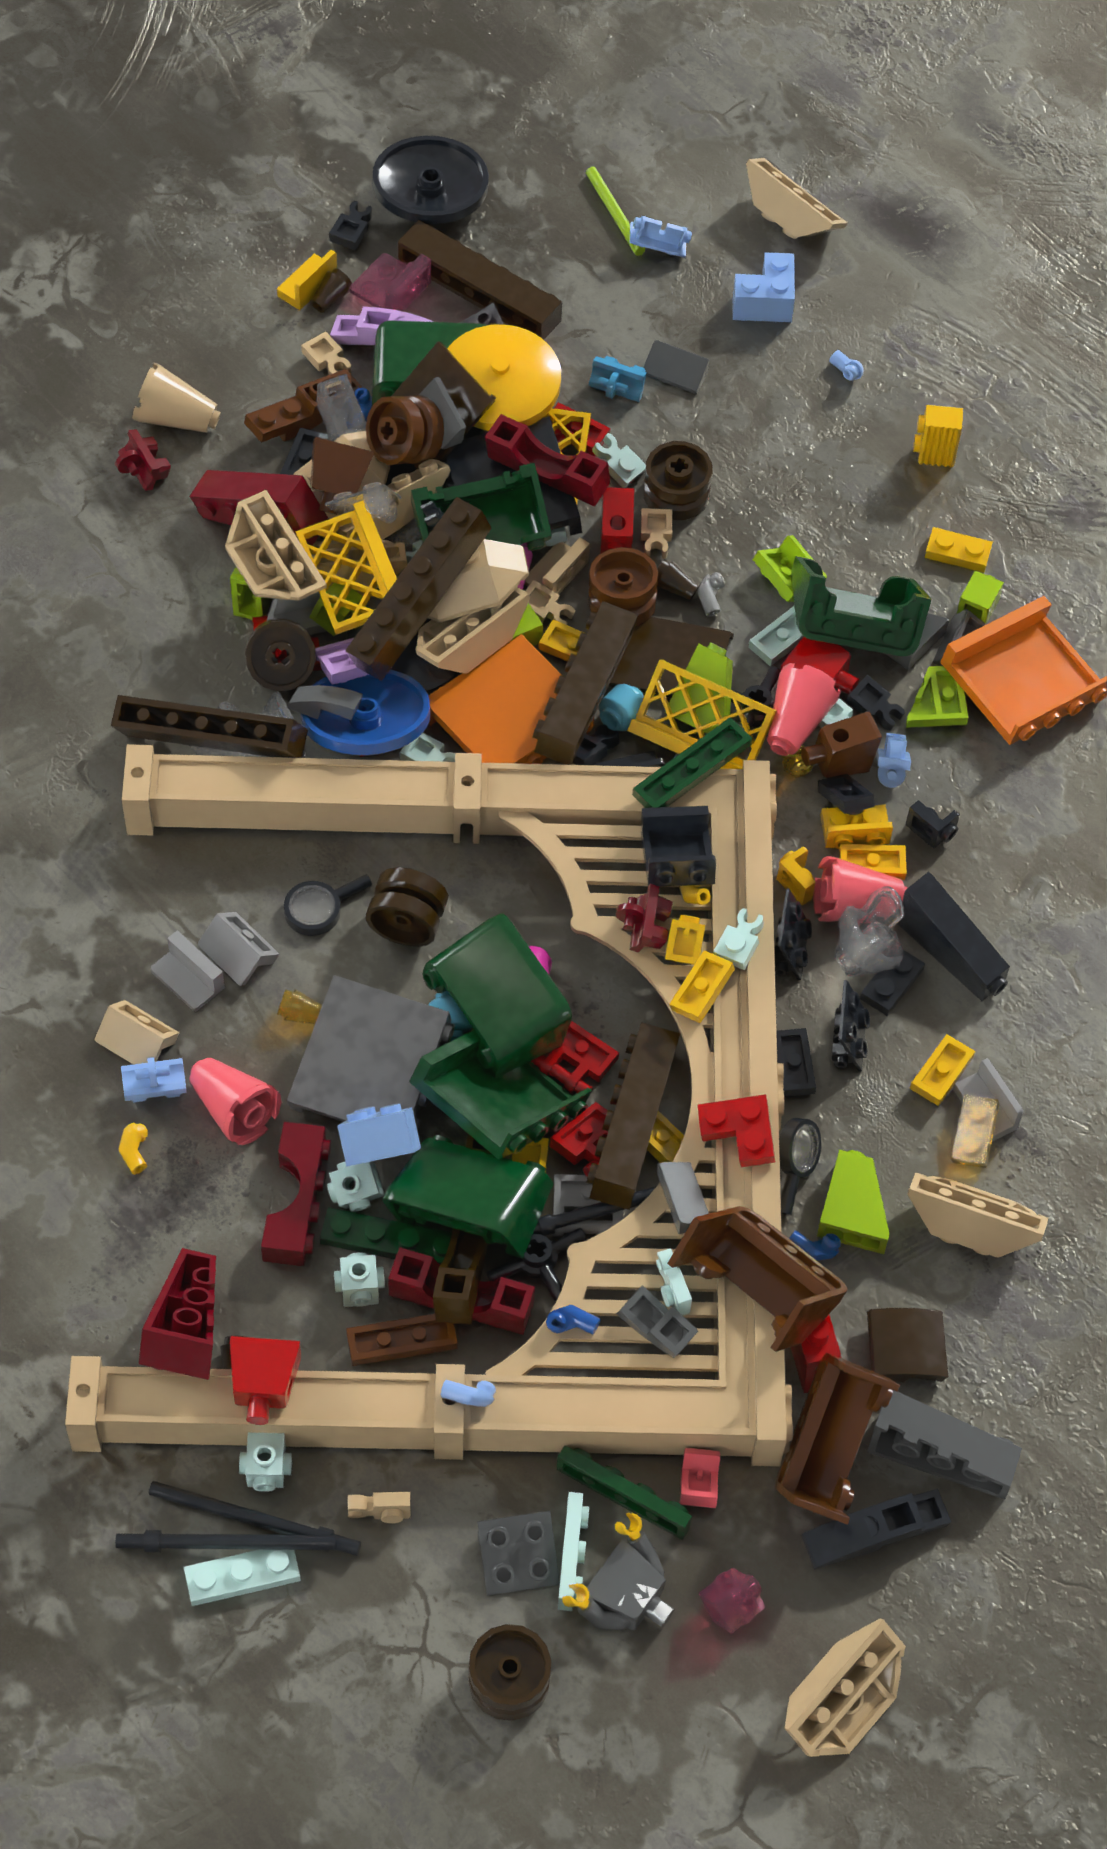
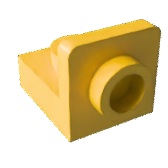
M804 846L795 852H787L780 859L777 880L785 889H790L795 899L802 906L812 899L816 883L810 871L804 868L808 856V850Z
M680 915L679 920L672 919L665 960L695 965L700 957L706 926L699 924L700 918Z

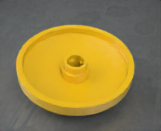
M511 325L482 326L464 333L447 348L488 394H493L496 397L495 402L473 427L489 431L500 414L530 426L542 419L552 409L558 399L561 387V368L558 358L547 342L526 329Z

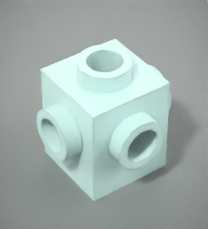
M372 1161L347 1167L346 1162H342L337 1165V1171L329 1173L331 1182L327 1184L332 1202H338L342 1208H350L351 1212L366 1209L371 1206V1200L385 1195L376 1165ZM356 1181V1186L352 1190V1184Z
M359 1252L340 1258L341 1271H334L335 1292L343 1293L344 1307H362L379 1304L378 1289L385 1288L383 1267H376L375 1255Z
M248 1433L247 1452H240L239 1474L246 1475L247 1487H253L261 1492L273 1491L275 1488H284V1475H291L292 1453H286L285 1434Z

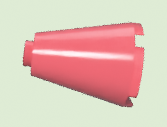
M790 663L783 666L779 674L773 709L777 711L768 731L767 742L771 746V750L781 756L795 754L836 704L841 693L840 689L835 690L834 685L836 682L833 678L809 665H804L803 669L793 668L795 663Z
M832 856L823 857L819 863L818 868L824 870L821 878H815L813 902L815 914L822 915L818 918L820 922H833L895 913L901 910L904 893L907 889L901 879Z
M213 1058L199 1060L191 1068L190 1084L226 1138L231 1142H236L238 1145L254 1142L268 1130L265 1124L270 1117L277 1118L282 1103L281 1095L272 1085Z

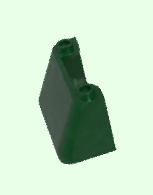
M395 320L381 323L377 328L375 337L372 406L380 398L392 396L438 341L448 348L454 340L464 333L487 325Z
M535 463L519 466L520 471L513 472L512 477L510 472L507 471L498 477L442 489V486L436 487L434 494L432 491H428L427 486L411 490V503L422 544L428 537L429 531L424 520L426 515L422 511L421 506L433 501L436 507L445 513L455 498L458 497L482 510L492 528L484 539L527 547L528 551L546 547V541L551 539L552 534Z
M795 556L791 571L796 625L804 637L811 640L896 656H909L917 650L932 599L914 579L901 576L887 578L880 588L878 597L826 587V578L823 575L821 566L812 559Z
M500 913L487 919L425 964L422 974L426 986L430 990L434 989L437 993H443L448 990L481 1038L477 1058L484 1069H488L494 1079L562 1046L572 1021L570 1006L505 914Z
M434 1135L433 1138H426L422 1142L421 1149L412 1155L388 1186L383 1197V1203L398 1222L415 1225L416 1221L420 1224H425L426 1220L469 1232L482 1236L488 1244L493 1245L494 1242L506 1244V1254L523 1259L554 1183L545 1173L546 1168L536 1162L527 1161L526 1164L505 1158L498 1160L494 1155L453 1144L446 1137Z

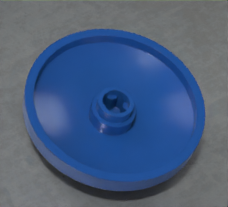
M389 670L382 682L371 675H366L332 685L326 676L312 686L340 687L363 694L360 706L352 720L325 710L322 711L318 719L301 713V723L308 730L307 735L320 746L343 754L374 755L399 749L417 739L428 726L430 720V700L426 690L419 682L408 675L394 670Z

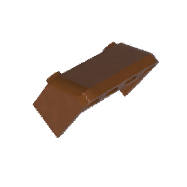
M742 1206L694 1217L667 1263L672 1268L691 1263L694 1266L695 1272L705 1279L726 1277L775 1316L771 1326L775 1331L776 1339L770 1347L775 1352L803 1343L841 1302L848 1290L842 1280L756 1212Z
M826 1353L818 1365L795 1426L789 1452L784 1455L775 1483L776 1490L793 1505L848 1525L850 1517L843 1510L848 1511L854 1498V1490L850 1489V1481L848 1480L849 1473L872 1412H878L881 1407L886 1408L891 1400L893 1390L898 1392L900 1384L888 1377Z

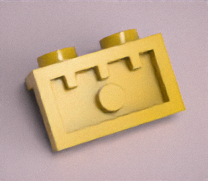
M886 804L864 809L862 813L856 815L844 814L837 807L821 809L820 817L825 848L839 849L840 844H890L893 825L892 822H888Z

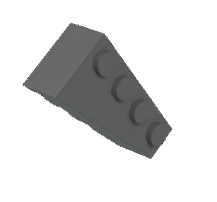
M893 1390L888 1406L886 1408L881 1407L867 1452L1006 1499L1022 1448L1014 1445L1012 1441L1006 1438L994 1436Z

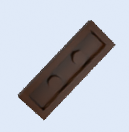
M435 1314L346 1328L352 1366L457 1349L454 1323L436 1321Z

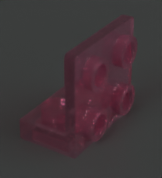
M382 253L350 286V293L374 307L403 312L431 283V259L421 254L414 262L406 265L389 254Z

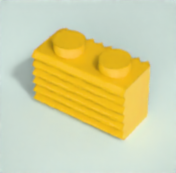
M926 405L925 414L918 416L917 433L921 434H915L913 452H918V463L920 465L925 463L926 465L931 464L934 466L936 464L938 466L943 465L944 467L949 466L950 468L954 466L962 431L963 408Z

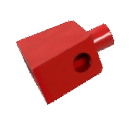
M608 487L604 492L601 510L600 554L609 549L620 547L632 548L634 488Z
M806 637L801 639L780 669L781 672L783 666L790 663H795L793 668L803 669L804 665L812 666L833 678L836 682L834 688L840 689L848 695L856 688L860 679L848 673L851 655L847 650L837 644L811 640Z
M830 1314L803 1343L791 1347L803 1393L809 1392L817 1371L815 1369L826 1353L841 1358Z
M230 1336L235 1404L248 1406L246 1418L248 1423L265 1425L269 1421L270 1408L283 1409L287 1407L301 1361L300 1341Z

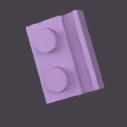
M354 638L315 648L316 660L320 662L322 670L332 685L369 675L357 668L345 652Z

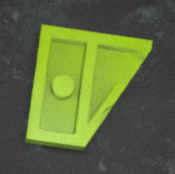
M929 666L916 695L913 707L907 716L906 728L967 725L969 717L964 690L944 666Z

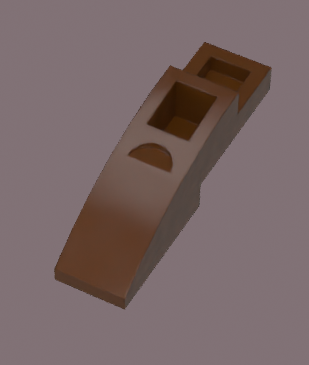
M344 369L298 386L295 396L246 414L244 424L261 443L278 436L286 442L295 438L300 428L311 430L334 416L353 401L355 390L363 387Z

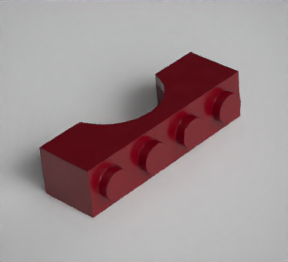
M503 414L499 415L485 436L488 458L516 471H520L519 466L535 463L540 482L594 507L610 485L608 462L584 451H580L579 454L574 456L557 453L542 444L532 434L527 425Z
M285 1121L283 1123L278 1150L279 1166L297 1180L300 1190L295 1200L287 1208L266 1216L261 1244L263 1262L304 1266L306 1254H313L315 1234L310 1233L312 1222L318 1223L320 1215V1202H316L317 1191H324L326 1171H322L321 1167L323 1160H329L331 1151V1140L326 1139L325 1126Z
M399 1247L388 1278L389 1296L434 1309L433 1293L440 1264L434 1257ZM503 1277L494 1281H480L472 1320L524 1335L534 1305L535 1287Z

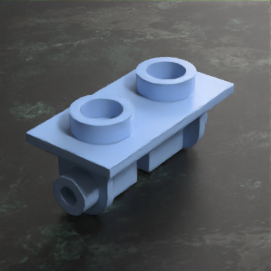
M641 216V218L635 217L634 222L630 223L631 244L661 251L669 255L686 257V243L690 242L692 232L687 231V227L667 223L663 231L660 230L662 221Z

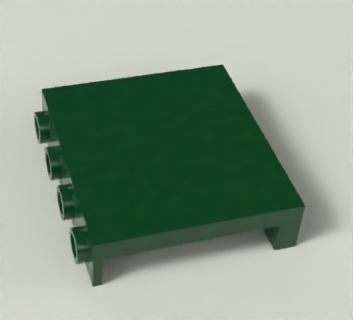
M475 1030L421 1056L409 1080V1083L498 1160L511 1153L514 1155L518 1154L527 1144L539 1142L552 1130L554 1132L560 1130L566 1122L576 1118L588 1108L586 1101L592 1092L590 1088H587L571 1096L553 1079L540 1071V1068L531 1061L494 1079L489 1070L484 1069L478 1061L477 1051H479L481 1038Z

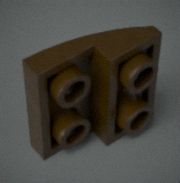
M919 1308L870 1309L867 1312L871 1370L873 1372L888 1377L893 1381L903 1383L910 1377L942 1382L949 1377L942 1311Z

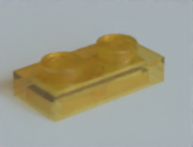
M964 1094L951 1156L953 1163L987 1168L999 1108L998 1099Z

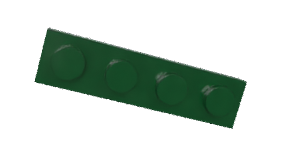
M730 717L633 788L632 795L645 808L668 807L750 747L752 737Z
M328 1207L320 1235V1244L391 1259L396 1258L399 1247L434 1257L441 1265L447 1253L452 1232Z
M564 1445L557 1457L556 1470L677 1538L684 1539L690 1529L692 1515L688 1514L684 1506L675 1501H669L668 1503L657 1497L655 1491L645 1484L638 1483L636 1485L630 1482L615 1467L609 1465L604 1467L596 1463L586 1451L580 1448H574L573 1450Z

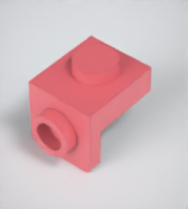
M686 1448L684 1450L680 1480L681 1505L716 1508L720 1464L719 1451Z

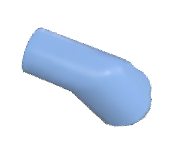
M839 350L835 351L829 359V362L839 369L849 381L860 379L864 373L863 365L859 361L849 359Z
M445 1380L441 1389V1398L466 1405L487 1407L494 1401L493 1395L496 1392V1388L488 1381H480L477 1383L476 1388Z

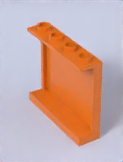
M1045 596L949 643L940 661L1009 745L1019 740L1026 741L1043 727L1051 728L1068 714L1074 716L1085 705L1091 702L1099 703L1107 696V676L1100 679L1047 618V613L1052 604Z
M521 634L501 647L469 673L460 674L428 695L430 700V720L428 724L431 726L438 722L466 753H482L481 763L542 764L543 760L547 757L534 752L538 739L533 738V733L539 719L545 721L547 717L543 714L549 698L556 699L558 695L554 691L561 673ZM594 718L586 732L587 734L594 726Z

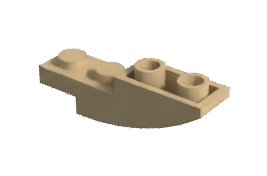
M435 459L427 460L418 466L419 469L410 474L404 473L394 477L392 483L384 487L388 498L375 500L370 504V508H368L381 540L397 532L415 517L411 503V490L427 486L428 491H432L434 494L436 487L442 486L451 471L449 465ZM353 523L339 527L337 532L339 535L349 538L354 530Z

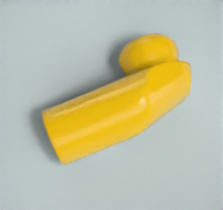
M701 885L679 886L682 898L688 904L706 905L710 901L711 895L709 890L698 888Z
M131 1123L124 1128L118 1148L120 1155L134 1175L143 1172L147 1168L145 1160L138 1151L140 1142H144L145 1137H148V1130L141 1123Z

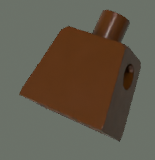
M319 437L314 438L310 488L323 492L319 506L320 511L337 515L341 497L351 500L355 499L372 460L373 451Z
M870 711L823 726L820 729L815 745L801 749L804 765L818 764L823 776L826 778L843 774L854 775L869 772L882 739V735Z

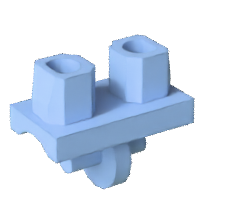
M886 733L884 749L878 748L877 750L878 779L886 787L895 788L901 785L906 776L905 770L910 771L911 758L909 752H906V735Z
M154 1057L147 1058L148 1063L121 1066L125 1101L132 1100L135 1103L146 1101L147 1098L166 1096L167 1098L179 1097L182 1093H187L182 1058L155 1062Z

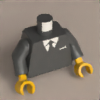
M626 1513L631 1523L629 1529L627 1530L626 1526L618 1521L615 1523V1529L619 1534L628 1535V1541L625 1539L620 1541L587 1587L583 1584L569 1585V1588L573 1589L576 1593V1600L571 1596H564L562 1602L566 1607H578V1612L598 1629L624 1630L628 1628L635 1630L645 1616L661 1627H664L675 1610L659 1598L665 1588V1572L655 1548L645 1533L640 1531L642 1528L641 1518L637 1514Z

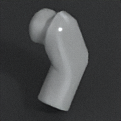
M718 572L713 573L711 576L709 574L706 575L698 588V596L708 617L714 616L721 611L715 595L718 589L724 587L725 581Z

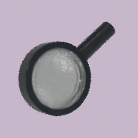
M365 874L335 890L331 886L319 881H306L297 884L287 893L284 900V915L288 925L294 931L307 936H317L330 931L340 918V902L372 886L371 879Z
M792 1118L785 1124L779 1137L780 1167L786 1174L781 1197V1214L792 1215L800 1177L809 1176L816 1168L820 1158L822 1145L820 1130L817 1124L810 1119Z

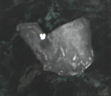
M884 886L874 891L862 909L848 906L838 919L837 926H839L840 930L839 942L836 946L834 959L848 977L877 974L900 966V962L903 959V948L898 934L890 928L904 918V906L898 892L889 886Z

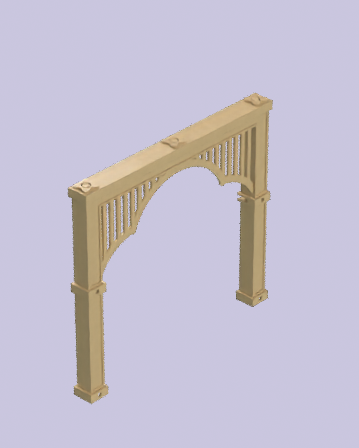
M127 744L122 791V805L127 835H153L154 827L453 834V843H460V825L465 823L473 825V844L480 843V835H512L527 838L546 857L565 888L573 915L570 922L572 931L576 934L588 936L607 946L634 966L659 993L678 1025L689 1059L692 1091L687 1128L673 1162H691L694 1171L698 1163L712 1164V1173H695L700 1189H712V1198H704L709 1213L737 1206L746 1207L759 1214L781 1232L779 1130H781V1119L784 1114V1068L782 1063H777L772 838L777 816L776 774H770V761L743 760L742 769H718L668 806H708L709 810L708 830L712 855L716 857L715 884L701 885L700 887L708 888L711 895L710 901L706 905L688 904L684 902L682 895L658 894L673 902L672 910L708 911L709 919H700L699 924L706 925L704 934H709V942H702L700 955L703 950L713 954L727 925L737 928V916L741 909H747L748 917L745 922H755L759 914L763 915L764 922L762 930L755 934V936H758L759 944L745 970L734 967V972L711 1006L710 1013H707L703 1021L698 1023L672 1011L669 1005L681 986L678 980H685L694 965L663 964L656 956L666 955L668 941L661 949L644 946L639 953L629 950L631 935L626 932H632V930H625L623 928L624 922L617 919L616 916H597L595 908H617L620 904L627 903L629 897L638 898L644 894L590 893L588 885L648 886L646 871L581 870L577 862L645 863L643 848L567 847L559 839L642 841L641 812L642 808L645 807L632 795L633 788L661 767L481 763L482 753H455V762L154 754L153 745ZM668 918L665 922L655 919L654 924L667 928L668 933H670L672 919L679 920V918ZM704 1028H710V1048ZM766 1094L775 1163L741 1168L736 1137L712 1140V1148H705L706 1141H702L698 1104ZM661 1183L623 1220L587 1241L573 1243L569 1246L567 1250V1259L569 1260L568 1272L561 1293L551 1312L568 1305H574L594 1316H618L616 1313L628 1300L584 1299L587 1289L638 1290L643 1285L648 1291H661V1286H664L665 1283L661 1275L592 1273L595 1263L657 1265L656 1260L659 1259L657 1252L667 1249L624 1248L637 1238H683L684 1234H678L675 1223H656L665 1213H671ZM683 1275L689 1291L714 1292V1302H692L690 1314L683 1315L684 1318H714V1329L696 1328L698 1330L697 1334L688 1342V1344L714 1345V1355H677L674 1358L669 1354L551 1352L559 1342L652 1343L632 1327L598 1326L594 1335L578 1327L562 1333H554L548 1329L545 1320L523 1346L502 1362L486 1370V1375L465 1374V1365L436 1364V1374L297 1371L287 1407L283 1409L270 1408L269 1421L265 1425L248 1423L246 1421L248 1406L235 1404L232 1369H210L209 1380L166 1370H156L152 1367L103 1366L101 1357L71 1356L65 1426L72 1451L101 1452L102 1443L247 1446L248 1433H284L286 1447L434 1450V1459L463 1460V1450L561 1452L564 1445L573 1450L574 1448H580L587 1453L684 1455L686 1448L719 1451L720 1456H751V1466L780 1467L783 1454L789 1452L790 1441H792L793 1437L792 1386L785 1385L784 1349L775 1352L770 1348L776 1339L775 1331L771 1326L775 1316L726 1277L705 1279L701 1276ZM660 1301L666 1308L670 1309L672 1307H667L664 1301ZM534 1368L715 1372V1380L525 1375ZM445 1380L476 1388L478 1382L488 1381L495 1386L496 1392L493 1395L494 1401L487 1407H481L441 1398V1389Z

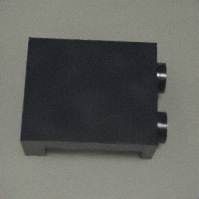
M708 806L642 808L641 838L648 886L650 884L659 887L715 884L716 857L712 855L708 830Z

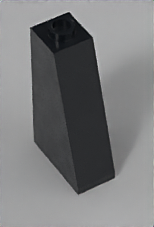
M928 871L905 890L897 924L978 999L984 1001L991 994L994 996L998 995L1008 983L1006 978L1010 966L937 879Z

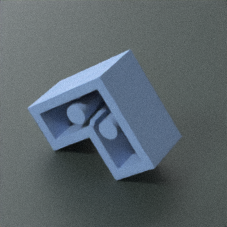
M765 252L762 275L735 274L733 320L792 322L795 301L794 254Z
M400 1103L381 1107L380 1112H376L375 1107L356 1110L354 1113L346 1115L347 1121L337 1125L346 1167L410 1154L421 1149L412 1107L401 1109Z

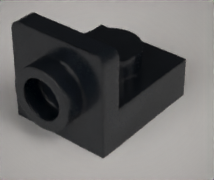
M918 800L909 808L905 825L934 849L941 842L947 843L956 835L959 829L957 823L960 814L954 810L942 820L935 810L926 807Z

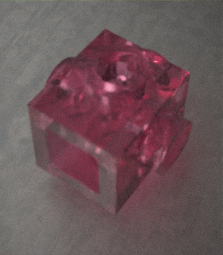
M733 1567L719 1574L714 1582L698 1593L712 1621L731 1634L742 1625L750 1623L755 1618V1615L766 1608L759 1595L762 1589L757 1580L751 1574L745 1575Z

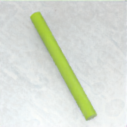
M589 167L586 170V175L634 254L636 256L642 255L645 252V248L630 243L629 221L597 169Z

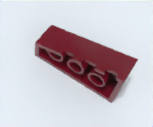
M206 470L189 496L196 506L198 513L203 518L231 525L238 502L264 490H267L295 535V531L329 520L326 513L319 510L320 503L303 475ZM319 535L305 539L307 544L313 546Z
M184 1248L181 1249L142 1328L139 1354L140 1365L209 1380L213 1350L215 1255Z

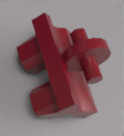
M137 429L128 430L129 441L118 451L119 457L115 461V466L120 473L136 475L145 491L153 490L156 480L168 477L171 465L167 458H154L158 451V444L153 436L141 437Z
M650 884L646 894L640 895L638 898L629 897L627 903L617 906V919L624 922L623 928L625 930H632L629 950L639 953L644 946L661 949L667 942L668 929L655 925L654 920L657 919L665 922L671 914L673 902L658 895L659 886Z

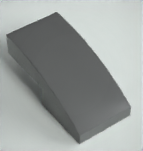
M303 686L297 688L287 708L318 719L322 711L325 710L352 720L360 706L363 694L333 686Z
M643 1285L616 1313L645 1339L674 1358L698 1332L673 1306L670 1309L666 1308Z

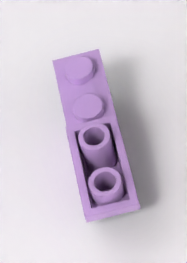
M363 307L360 315H337L330 336L337 344L375 345L377 328L385 321H434L392 309Z

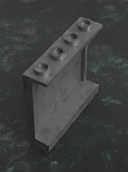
M333 975L287 1098L288 1105L291 1109L302 1113L308 1110L345 1122L347 1121L346 1115L354 1113L356 1110L375 1107V1111L380 1112L381 1107L400 1103L401 1109L412 1107L418 1132L420 1119L417 1116L420 1107H426L429 1099L409 1083V1080L421 1056L451 1041L455 1024L451 1023L450 1013Z

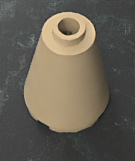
M153 363V368L149 369L138 395L141 406L140 408L135 406L132 418L141 423L207 433L209 428H216L221 412L216 410L217 404L161 365Z

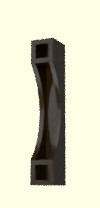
M468 1134L466 1148L491 1154ZM453 1228L447 1253L442 1264L439 1266L433 1293L436 1321L471 1325L488 1243L485 1242L482 1236Z

